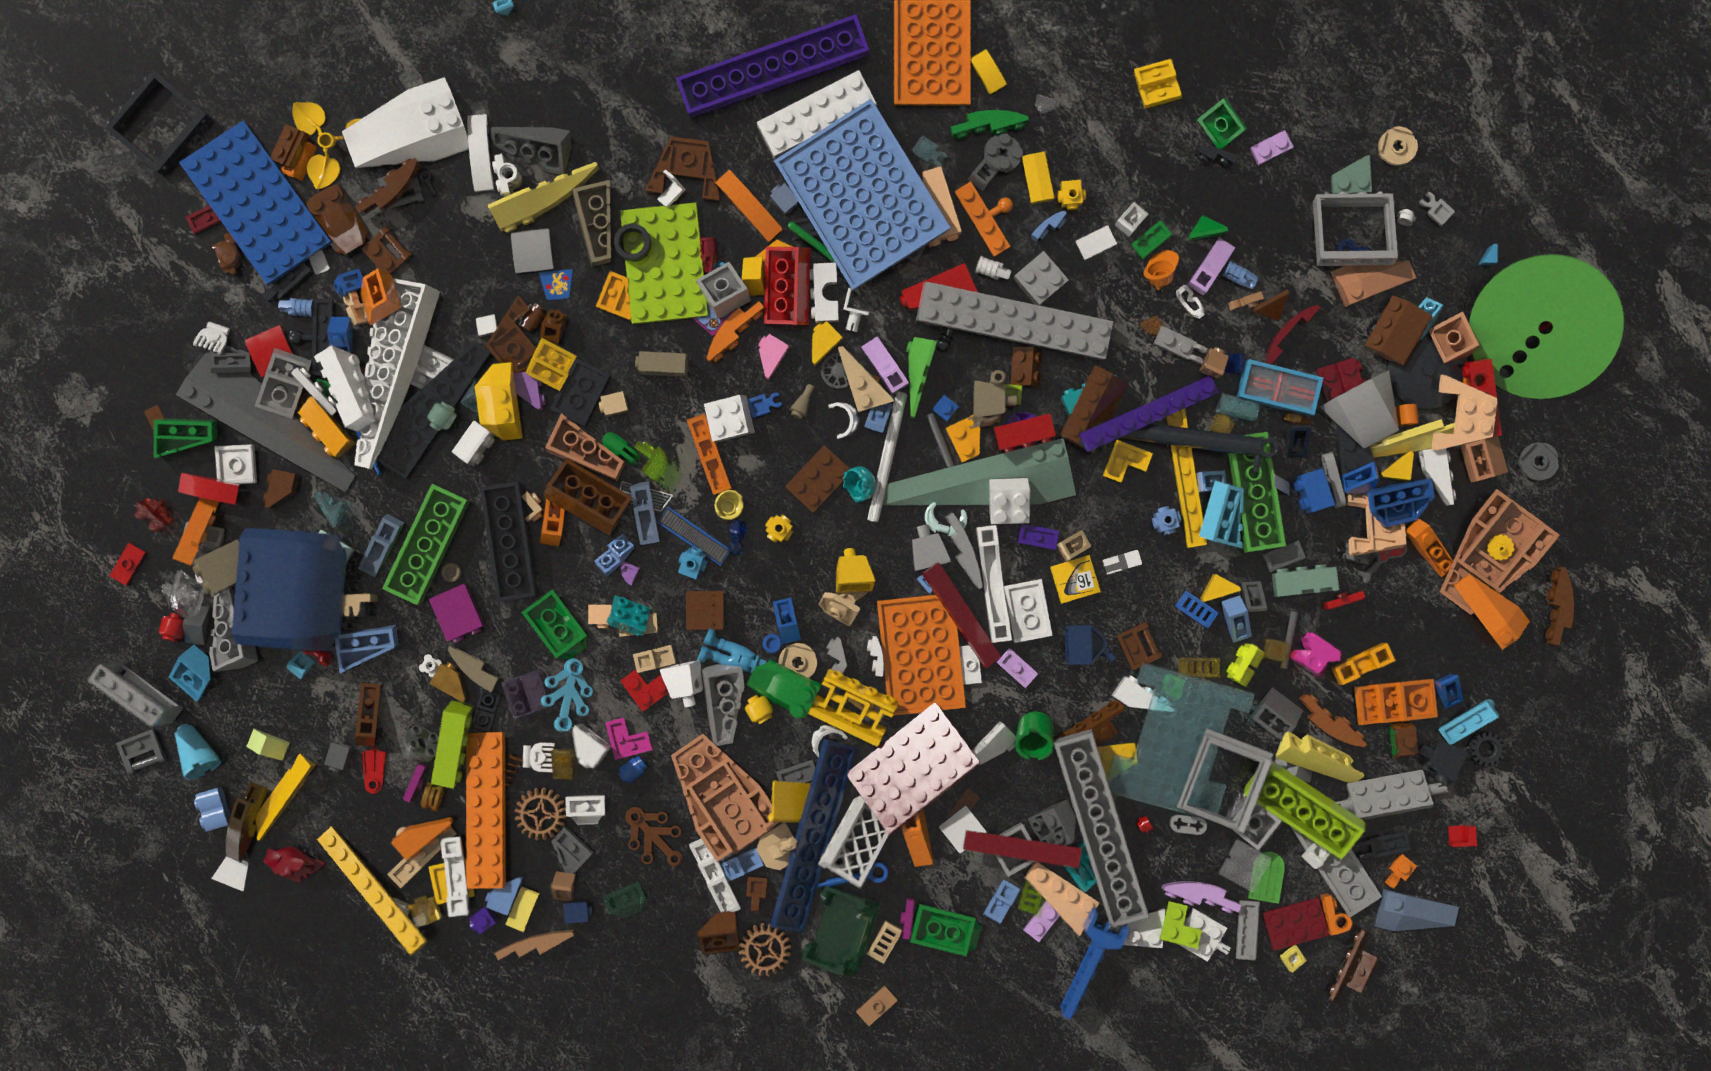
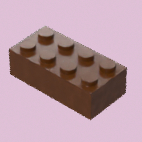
M567 458L546 486L543 496L609 536L629 508L632 496Z

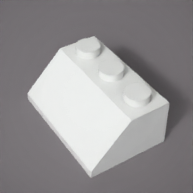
M582 723L573 728L576 754L580 758L579 763L586 768L596 767L612 748L611 745Z

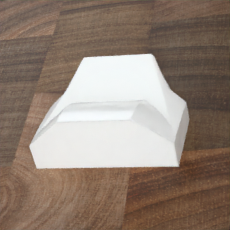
M605 795L566 797V817H571L577 825L598 824L601 817L605 815Z

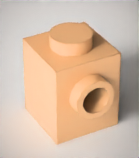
M588 605V624H597V628H609V623H606L610 615L612 605Z

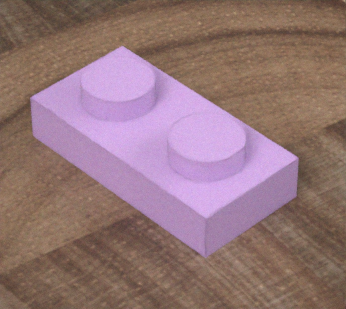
M1284 130L1252 146L1250 150L1257 164L1260 165L1292 149L1293 145Z
M1010 648L996 662L1024 688L1038 675L1035 670Z
M1045 901L1023 930L1040 942L1060 915Z

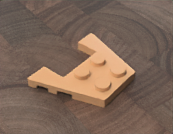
M1440 375L1439 392L1458 394L1454 433L1434 432L1432 450H1440L1493 437L1498 398L1446 375Z
M1346 494L1347 506L1366 509L1367 539L1351 537L1348 540L1349 556L1403 548L1406 545L1405 523L1383 527L1370 512L1367 494Z

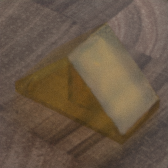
M574 749L551 750L553 779L572 780Z

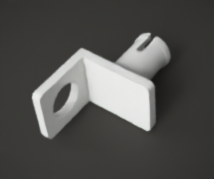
M849 287L844 305V310H848L850 313L846 330H851L852 323H854L852 331L858 332L861 315H869L870 312L848 307L852 290Z

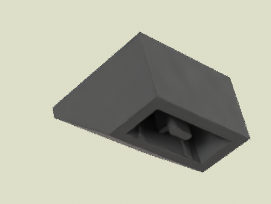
M1272 687L1249 718L1282 742L1285 733L1288 731L1292 732L1296 727L1303 710Z

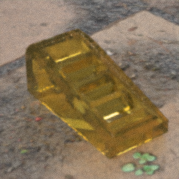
M1179 658L1178 676L1220 677V658ZM1194 662H1196V673H1194ZM1202 662H1204V673H1202ZM1209 662H1212V673H1209Z

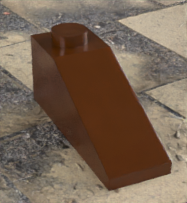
M361 683L355 745L375 747L381 684Z

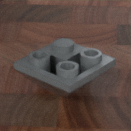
M1067 800L1054 804L1028 818L1040 842L1067 845L1074 842L1076 816Z

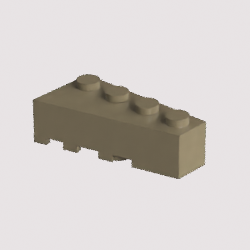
M610 180L573 188L572 194L591 266L610 263Z

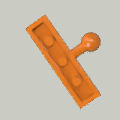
M972 182L956 190L957 197L993 256L995 257L1010 248L1008 241L993 217L1001 212H1010L1013 208L1012 200L1006 197L999 200L998 206L989 211Z

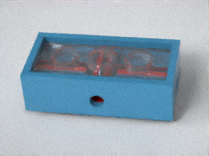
M1248 359L1244 363L1236 399L1311 417L1315 415L1323 377Z

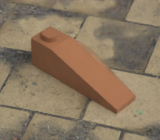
M1409 260L1396 261L1394 265L1344 266L1331 272L1345 307L1416 279Z

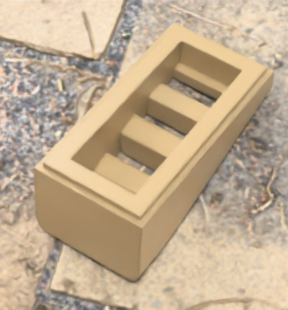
M885 920L867 955L884 964L903 930ZM888 929L894 932V937L886 933L885 930ZM882 935L891 939V943L883 940L881 938ZM878 942L888 946L887 950L877 945ZM876 948L885 954L881 956L875 953L874 949Z

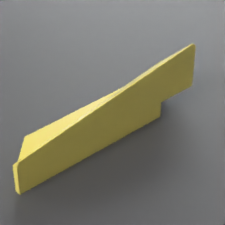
M1442 419L1385 437L1369 447L1374 458L1407 453L1411 450L1413 452L1432 449L1433 433L1453 434L1455 423L1444 426Z
M1286 732L1276 754V758L1348 783L1357 782L1364 777L1363 772L1354 769L1351 765L1353 759L1350 755L1308 734L1301 740L1291 732Z

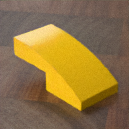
M986 49L970 58L977 75L982 79L988 93L991 94L1006 85L1002 74Z

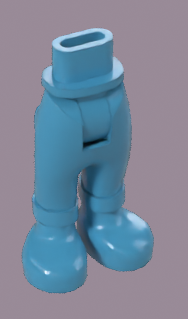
M709 628L703 644L717 647L719 650L730 653L731 656L702 646L697 660H700V663L705 662L707 659H712V662H717L721 665L741 666L743 672L750 671L751 674L755 666L766 663V660L759 658V655H756L748 648L726 641L723 638L719 639L716 636L715 630Z

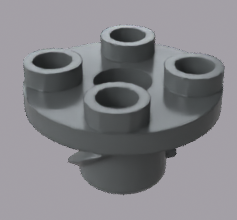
M419 725L412 726L403 737L407 758L412 761L433 760L436 757L439 740L438 734Z

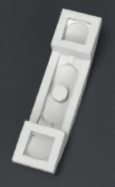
M487 114L467 116L469 155L474 191L494 190L490 164Z
M461 837L440 839L447 883L448 916L469 914L468 889L466 888V867Z

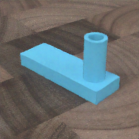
M1487 699L1441 726L1439 731L1447 743L1452 745L1498 718L1499 714L1494 708V701Z

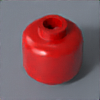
M170 613V616L162 618L159 628V634L163 636L162 639L177 642L178 639L180 640L184 637V620L181 619L182 615Z

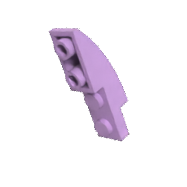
M1180 881L1163 884L1162 889L1166 891V895L1175 899L1177 896L1184 898L1183 902L1192 906L1195 903L1200 905L1203 898H1205L1204 902L1209 905L1215 906V903L1222 905V910L1233 913V910L1239 913L1242 906L1235 901L1225 898L1226 890L1215 885L1194 881Z

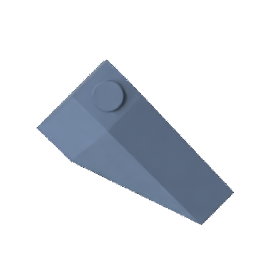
M1383 889L1375 927L1391 931L1455 926L1459 907Z

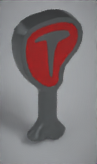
M1407 545L1403 548L1376 552L1375 561L1366 570L1358 571V575L1363 578V582L1365 584L1370 583L1372 574L1389 559L1403 557L1407 552Z

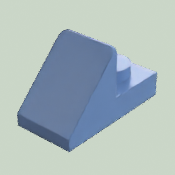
M886 403L871 408L864 427L883 433L893 404Z

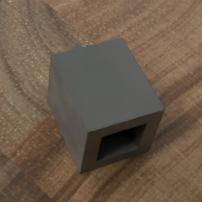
M336 741L331 742L324 765L329 766V770L336 772L347 769L353 747Z

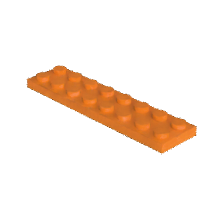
M505 732L467 733L469 740L466 746V888H506Z

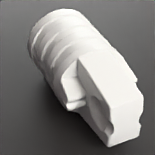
M980 256L975 273H981L998 280L999 277L1009 279L1011 270L1003 268L1002 263Z

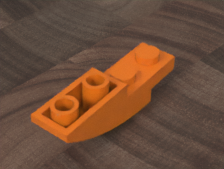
M757 302L745 313L739 307L723 323L708 351L707 360L710 363L712 361L715 363L724 356L722 353L727 349L730 351L739 344L737 341L740 340L736 332H743L749 326L747 323L752 319L758 320L764 314L762 312L764 311V306L760 302Z

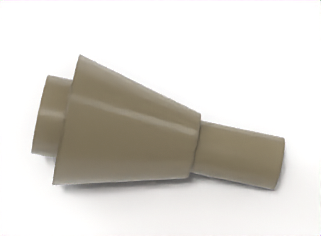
M808 384L803 395L790 407L789 410L792 412L791 415L797 419L807 417L810 396L814 390L812 385Z

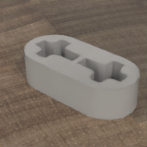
M1177 814L1172 816L1169 822L1171 829L1179 833L1200 835L1207 829L1206 821L1197 816ZM1178 818H1180V820L1182 822L1187 823V825H1181L1179 829H1177V826L1174 825V821H1177ZM1197 820H1200L1199 822L1203 827L1196 831V828L1191 827L1190 823L1196 824Z

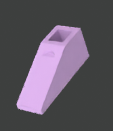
M1219 237L1187 285L1201 295H1204L1220 273L1235 247Z
M878 337L861 347L892 395L909 384Z

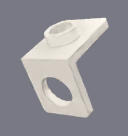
M664 170L663 172L673 183L658 197V201L664 206L669 207L686 189L672 174Z

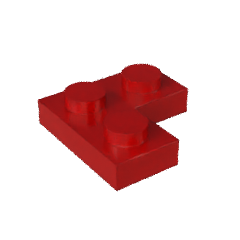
M634 670L620 680L642 712L669 693L662 675L658 676L648 685L642 676L637 673V670Z

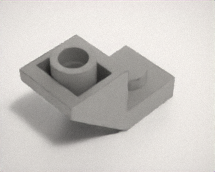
M837 637L836 640L831 639L826 648L829 650L827 654L840 661L839 664L835 663L831 670L843 673L847 662L841 639Z

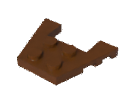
M670 137L645 191L663 194L666 175L663 171L667 170L674 176L704 179L702 199L720 201L718 187L715 183L716 177L709 141Z
M520 295L516 297L486 344V347L499 363L512 362L514 373L527 370L536 350L534 344L515 322L530 310ZM552 342V343H554L555 345L561 347V346L559 345V343Z

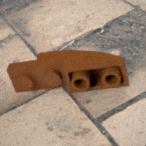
M1303 694L1299 698L1311 712L1307 719L1322 732L1351 745L1360 747L1367 745L1363 741L1365 737L1359 731L1354 732L1350 727L1352 724L1345 717L1336 716L1332 720L1333 715L1325 708L1322 710L1317 705L1319 701L1312 694L1310 696Z

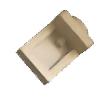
M526 492L522 498L531 507L533 512L525 519L527 522H536L543 516L541 513L544 509L539 504L541 500L535 493Z

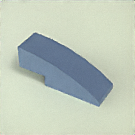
M650 481L631 484L630 490L640 545L659 542Z
M389 514L382 518L358 569L373 577L377 576L392 550L404 522Z

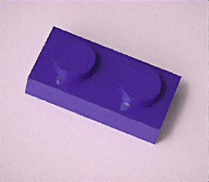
M1021 524L1018 543L1056 550L1059 531Z

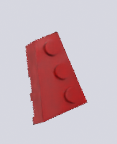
M1051 414L994 427L999 450H1004V453L1014 451L1015 446L1022 445L1023 448L1034 446L1033 442L1041 440V443L1053 441L1052 437L1056 436Z

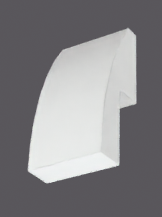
M873 636L872 640H868L867 651H871V656H878L877 660H873L872 671H875V676L883 677V654L878 638Z

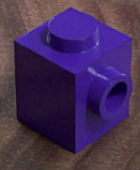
M485 906L469 918L471 921L469 925L474 932L478 931L481 934L499 920L492 909Z

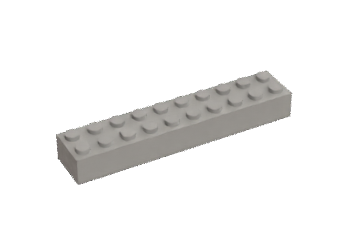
M930 282L923 283L916 321L1099 360L1106 359L1113 321Z
M1092 729L1054 740L1111 928L1148 918L1147 907Z

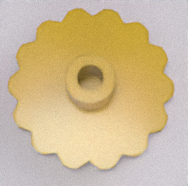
M1494 535L1487 544V551L1495 560H1506L1508 556H1512L1514 543L1507 535Z

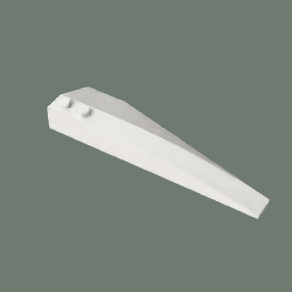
M393 279L401 308L373 324V328H370L369 336L372 337L371 347H368L367 352L370 358L369 363L366 364L364 383L369 393L370 404L374 410L375 421L360 430L361 436L357 441L356 466L372 469L406 396L440 291L426 284Z

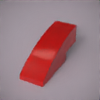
M181 473L178 492L236 504L240 484Z

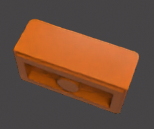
M306 141L294 169L283 165L281 173L303 181L307 172L308 161L314 156L317 147Z

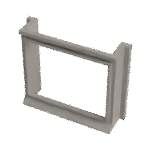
M1207 728L1177 807L1244 833L1272 762L1273 753ZM1210 742L1260 761L1237 822L1188 803Z

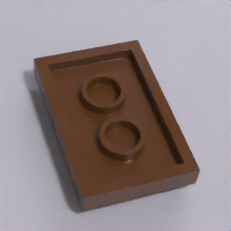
M824 445L785 487L814 513L844 481V473L850 468Z

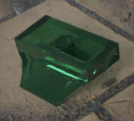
M637 881L603 896L610 915L617 914L622 918H626L643 910V902L646 900L640 882Z

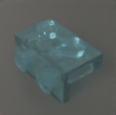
M1222 393L1216 407V412L1253 421L1258 417L1260 402Z

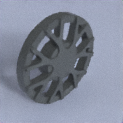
M834 353L824 360L821 367V375L828 386L835 389H843L850 384L849 382L847 383L848 378L845 376L846 372L843 363L837 362L840 353ZM831 358L836 363L833 366L827 363ZM824 369H831V374L824 375ZM831 376L836 378L833 384L828 381ZM844 377L846 384L840 385L839 379Z

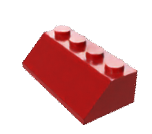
M766 247L764 324L809 325L811 248Z

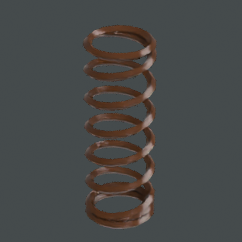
M510 754L509 759L517 763L519 766L506 762V765H508L516 771L514 772L505 769V772L513 777L510 778L505 776V780L510 783H505V785L508 786L511 785V782L508 779H514V776L511 773H518L514 767H521L517 761L523 762L521 758Z

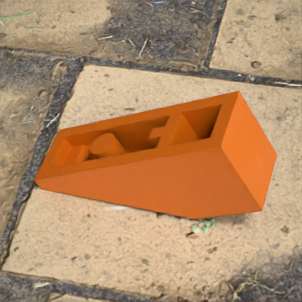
M546 499L540 544L559 546L565 509Z

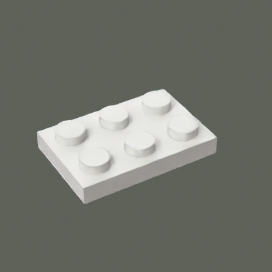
M1042 579L1004 586L1014 643L1052 636Z

